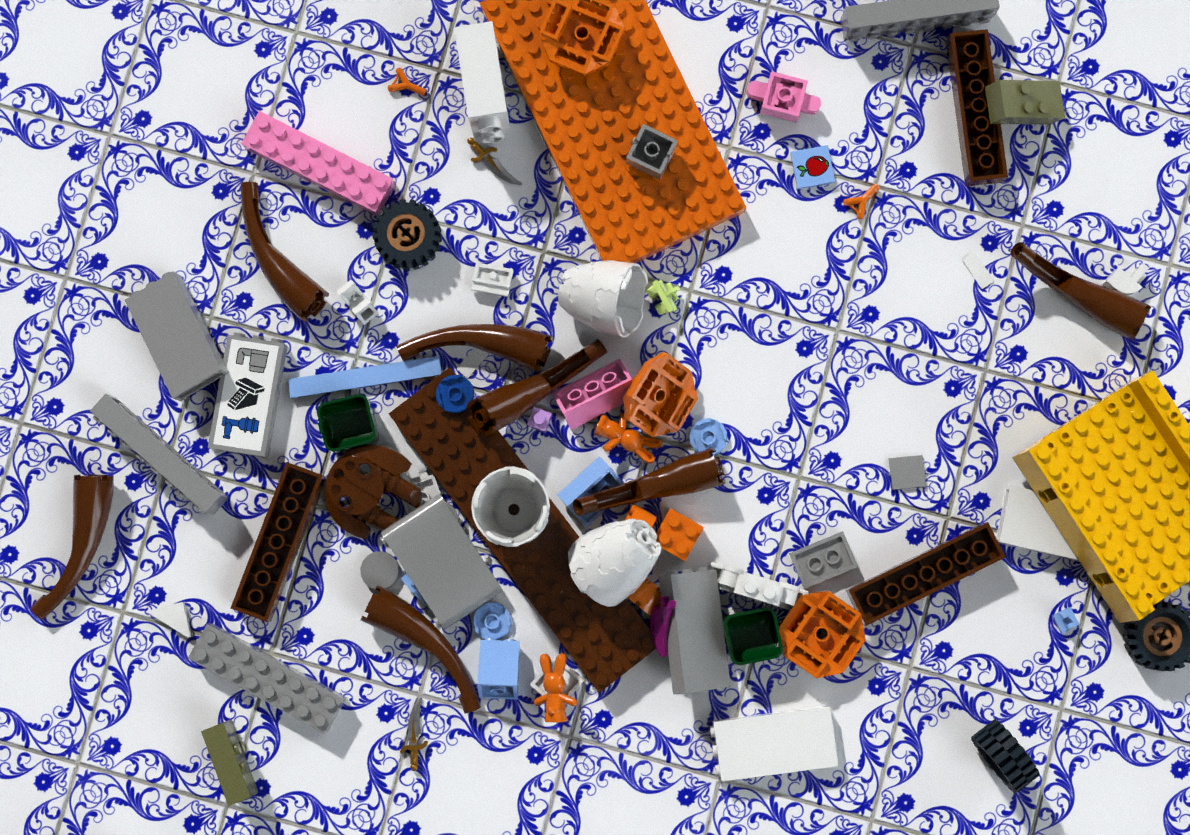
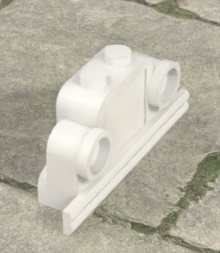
M714 562L710 564L711 567L721 569L718 578V588L740 596L790 610L795 605L798 593L808 594V591L792 584L773 581L725 564L721 565Z

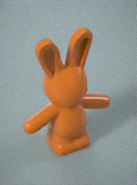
M625 413L619 414V424L602 414L595 428L594 435L611 440L603 447L604 451L609 452L621 443L625 450L634 452L645 463L651 464L654 462V455L642 446L657 449L662 445L661 440L641 436L635 430H626Z
M564 653L556 657L554 672L550 656L548 654L540 656L539 662L544 673L543 687L547 694L536 698L534 704L540 706L546 703L545 722H567L565 703L571 706L577 705L576 699L562 693L565 688L563 674L567 660Z

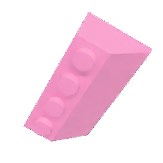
M618 359L552 394L570 429L573 430L624 404L623 397L633 379L622 361Z

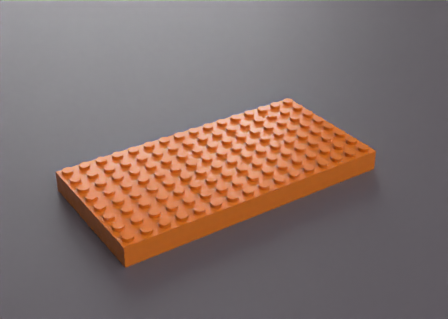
M484 0L480 2L481 11L486 21H493L496 42L601 261L615 260L637 263L745 213L747 207L646 0H603L615 5L625 26V31L610 64L586 76L577 74L548 60L539 31L553 0ZM579 32L577 36L580 38H584L587 36V34L585 32ZM643 124L678 140L673 156L660 180L626 164V157L632 147V140L634 137H637Z

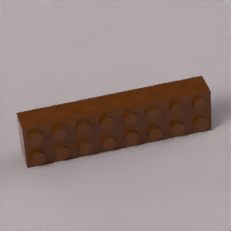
M988 29L950 33L946 39L965 187L1002 183L1008 178L1001 124H990L985 91L986 86L995 82Z
M286 462L230 609L265 622L272 621L326 476Z
M986 522L845 591L854 609L862 614L863 625L867 626L1006 558L989 523Z

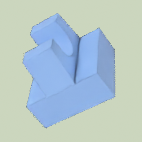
M1067 607L1052 615L1060 633L1080 625L1071 607Z

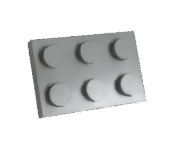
M843 531L789 553L804 589L858 567Z

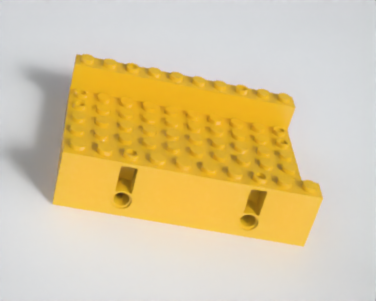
M1153 370L1131 380L1012 457L1119 623L1141 620L1155 610L1153 605L1190 581V425Z

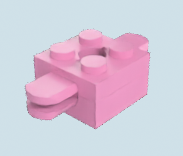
M772 71L768 84L751 81L746 91L749 99L763 102L760 114L795 123L800 112L815 115L821 106L819 97L805 93L807 80Z

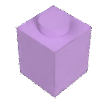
M533 407L527 426L546 433L552 413Z

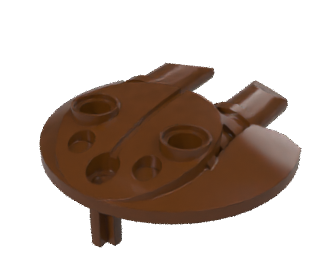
M382 445L359 446L344 453L331 467L325 482V501L334 521L346 532L356 537L367 539L370 535V525L383 531L398 521L397 518L384 512L377 505L384 492L387 494L391 493L418 508L421 502V489L399 477L401 473L409 470L412 463L398 451ZM367 464L370 467V471L364 472L360 466ZM348 497L351 503L344 504L341 498Z

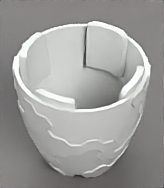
M615 260L596 261L568 268L564 272L562 277L564 284H561L559 287L558 302L569 315L594 330L623 338L638 329L643 318L642 309L645 286L648 283L646 271L639 264Z
M515 466L503 467L488 474L479 483L472 497L471 509L474 522L486 539L496 545L517 547L530 542L538 537L549 520L550 504L547 491L535 474L526 469ZM517 504L520 511L517 515L509 513L510 505Z
M627 519L625 521L605 524L579 537L570 546L568 552L571 577L578 589L586 593L594 601L607 607L616 606L633 594L647 578L661 553V545L656 541L657 535L654 529L647 522L640 519Z

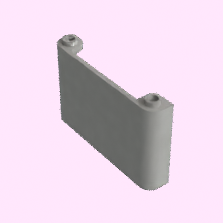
M438 494L381 531L382 537H380V540L385 547L389 546L399 560L435 615L433 620L439 629L441 627L444 630L503 592L498 581L441 494Z

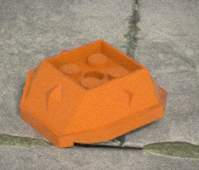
M553 0L539 31V36L549 62L586 76L610 64L625 31V26L615 5L603 0ZM579 32H585L587 36L584 38H580L577 36V34Z
M662 352L645 361L637 375L633 377L632 383L623 397L624 419L651 437L664 435L669 432H678L698 400L692 371L666 352Z
M830 591L800 595L795 605L791 607L779 625L783 655L815 678L844 673L866 641L862 614ZM818 629H826L827 634L824 638L816 636Z

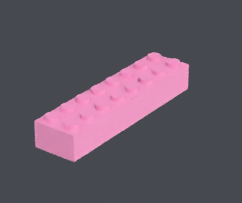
M261 111L256 115L241 143L246 150L375 216L381 213L396 185L393 178Z

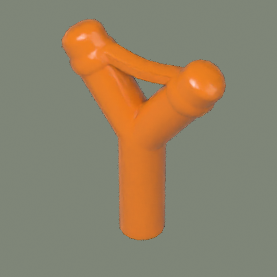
M402 68L396 69V78L391 85H388L389 92L408 89L419 95H426L427 89L411 83ZM399 77L402 83L395 84Z
M874 184L861 197L844 199L843 204L854 209L857 218L862 220L865 215L866 202L880 187ZM859 204L858 211L852 205Z

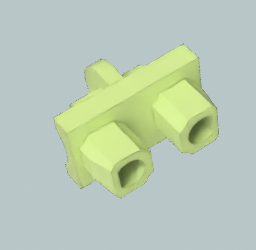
M662 280L652 282L653 285L646 292L651 299L660 296L662 302L655 306L658 314L662 315L678 310L674 301L679 299L676 294L680 291L679 286L673 288L670 282L665 286Z

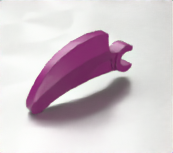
M669 596L661 597V607L653 606L650 615L652 640L661 657L668 655L667 635L671 611L676 606L675 600L668 601Z

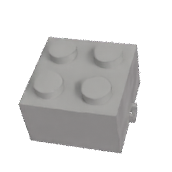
M643 124L637 137H634L632 140V147L626 157V164L660 180L673 156L678 140Z

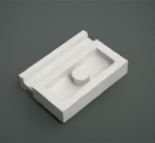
M476 262L471 290L509 297L514 270Z

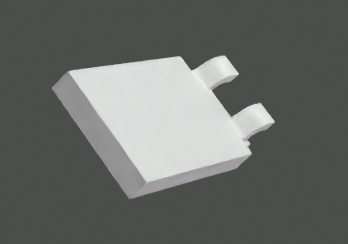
M425 463L417 465L420 474L418 477L410 479L408 471L400 474L401 478L421 489L420 506L441 494L435 475H428ZM402 500L407 514L417 509Z

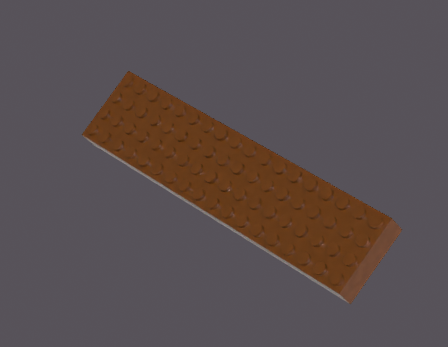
M449 367L388 414L600 693L656 650L651 630L627 599H624L616 606L607 607L594 601L586 593L578 589L571 577L568 552L570 546L579 536L550 498L548 523L538 537L530 542L517 547L496 545L487 540L477 528L472 516L471 506L472 497L479 483L488 474L503 467L515 466L528 469L499 431L489 436H484V433H477L472 428L467 418L471 416L470 409L462 413H449L438 404L436 399L437 386L445 377L456 375ZM517 504L510 505L509 513L517 515L520 511Z

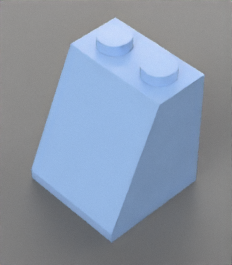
M494 638L480 640L477 680L479 698L518 700L519 641L514 639L501 641Z

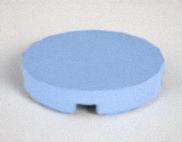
M711 418L701 419L696 422L689 434L690 445L695 452L714 447L716 449V452L713 453L714 456L723 450L728 439L727 431L723 424Z
M488 602L476 610L473 616V627L481 638H494L498 640L508 633L511 627V616L502 604Z

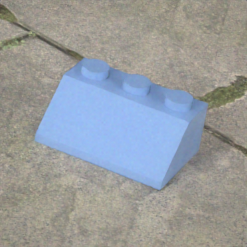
M599 456L559 492L557 496L585 527H588L605 510L578 516L574 512L573 501L624 483Z

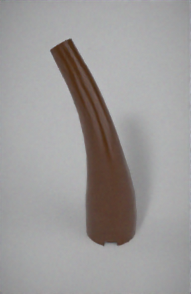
M243 182L241 183L243 219L254 256L279 298L303 322H307V317L310 315L315 317L327 303L324 301L325 296L328 297L329 293L271 244L260 217L258 183Z
M1023 242L1015 244L1011 249L1010 254L1015 260L1054 291L1104 327L1134 341L1152 306L1122 292L1074 276L1055 266Z
M468 324L434 330L400 343L396 347L402 360L405 361L418 356L420 352L436 347L471 346L541 372L540 366L544 367L551 351L547 346L548 342L553 343V336L540 331L510 325Z
M597 339L565 360L536 375L496 388L471 400L466 408L470 409L471 416L467 417L470 425L477 433H484V436H489L508 426L546 396L608 353L606 348Z
M714 447L684 456L635 480L577 498L573 501V509L578 516L646 500L700 492L725 484V479H721V476L725 475L719 456L714 457L713 455L716 449Z
M74 475L71 556L55 587L48 595H42L31 606L32 612L38 618L44 619L70 594L88 569L101 542L110 513L114 489L113 475Z
M377 585L375 590L379 591L378 595H372L365 609V612L369 614L367 618L362 616L360 621L435 655L447 668L459 688L461 696L458 698L464 714L481 708L471 678L460 657L445 636L411 604L395 593Z

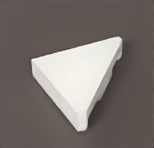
M185 602L148 610L149 614L187 638L192 637Z

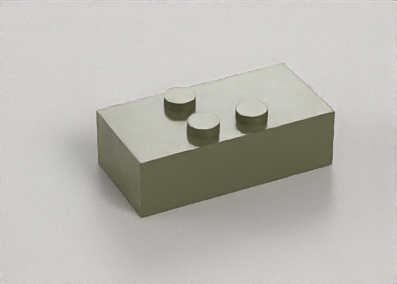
M998 80L985 87L990 124L1051 125L1065 118L1060 81Z
M232 719L201 731L228 806L251 798L259 793L244 754L246 752L243 741L239 740Z

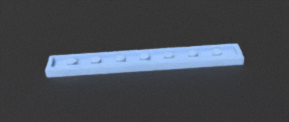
M435 356L288 379L290 398L293 399L439 376L442 371L440 357Z

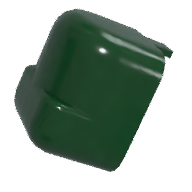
M355 394L327 401L318 406L319 431L322 434L324 445L329 451L339 453L359 446L377 443L379 432L372 403L364 395Z
M757 608L730 614L724 618L725 642L728 655L733 663L746 665L776 659L782 654L783 645L777 616L772 609Z

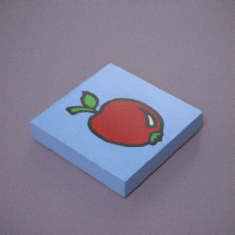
M828 145L790 152L797 190L835 183Z

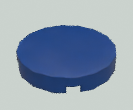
M460 375L445 377L436 389L438 404L449 413H462L466 411L467 404L475 398L471 382Z

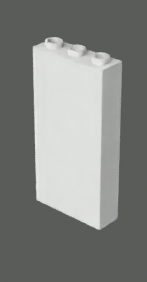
M1013 485L1007 486L996 535L998 542L1008 546L1079 561L1035 492Z
M829 706L712 721L713 726H710L711 738L715 737L716 744L712 746L713 756L718 759V765H715L716 777H720L721 781L839 766Z

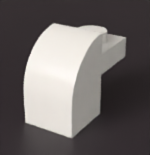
M1142 263L1137 266L1130 276L1118 267L1101 285L1128 296L1132 295L1142 288L1138 283L1145 279L1147 276L1145 272L1149 267Z
M352 280L336 291L363 325L379 314Z

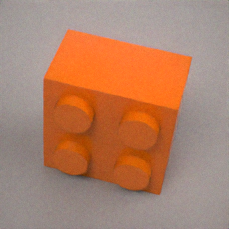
M670 508L656 532V541L660 543L661 549L685 561L704 527Z

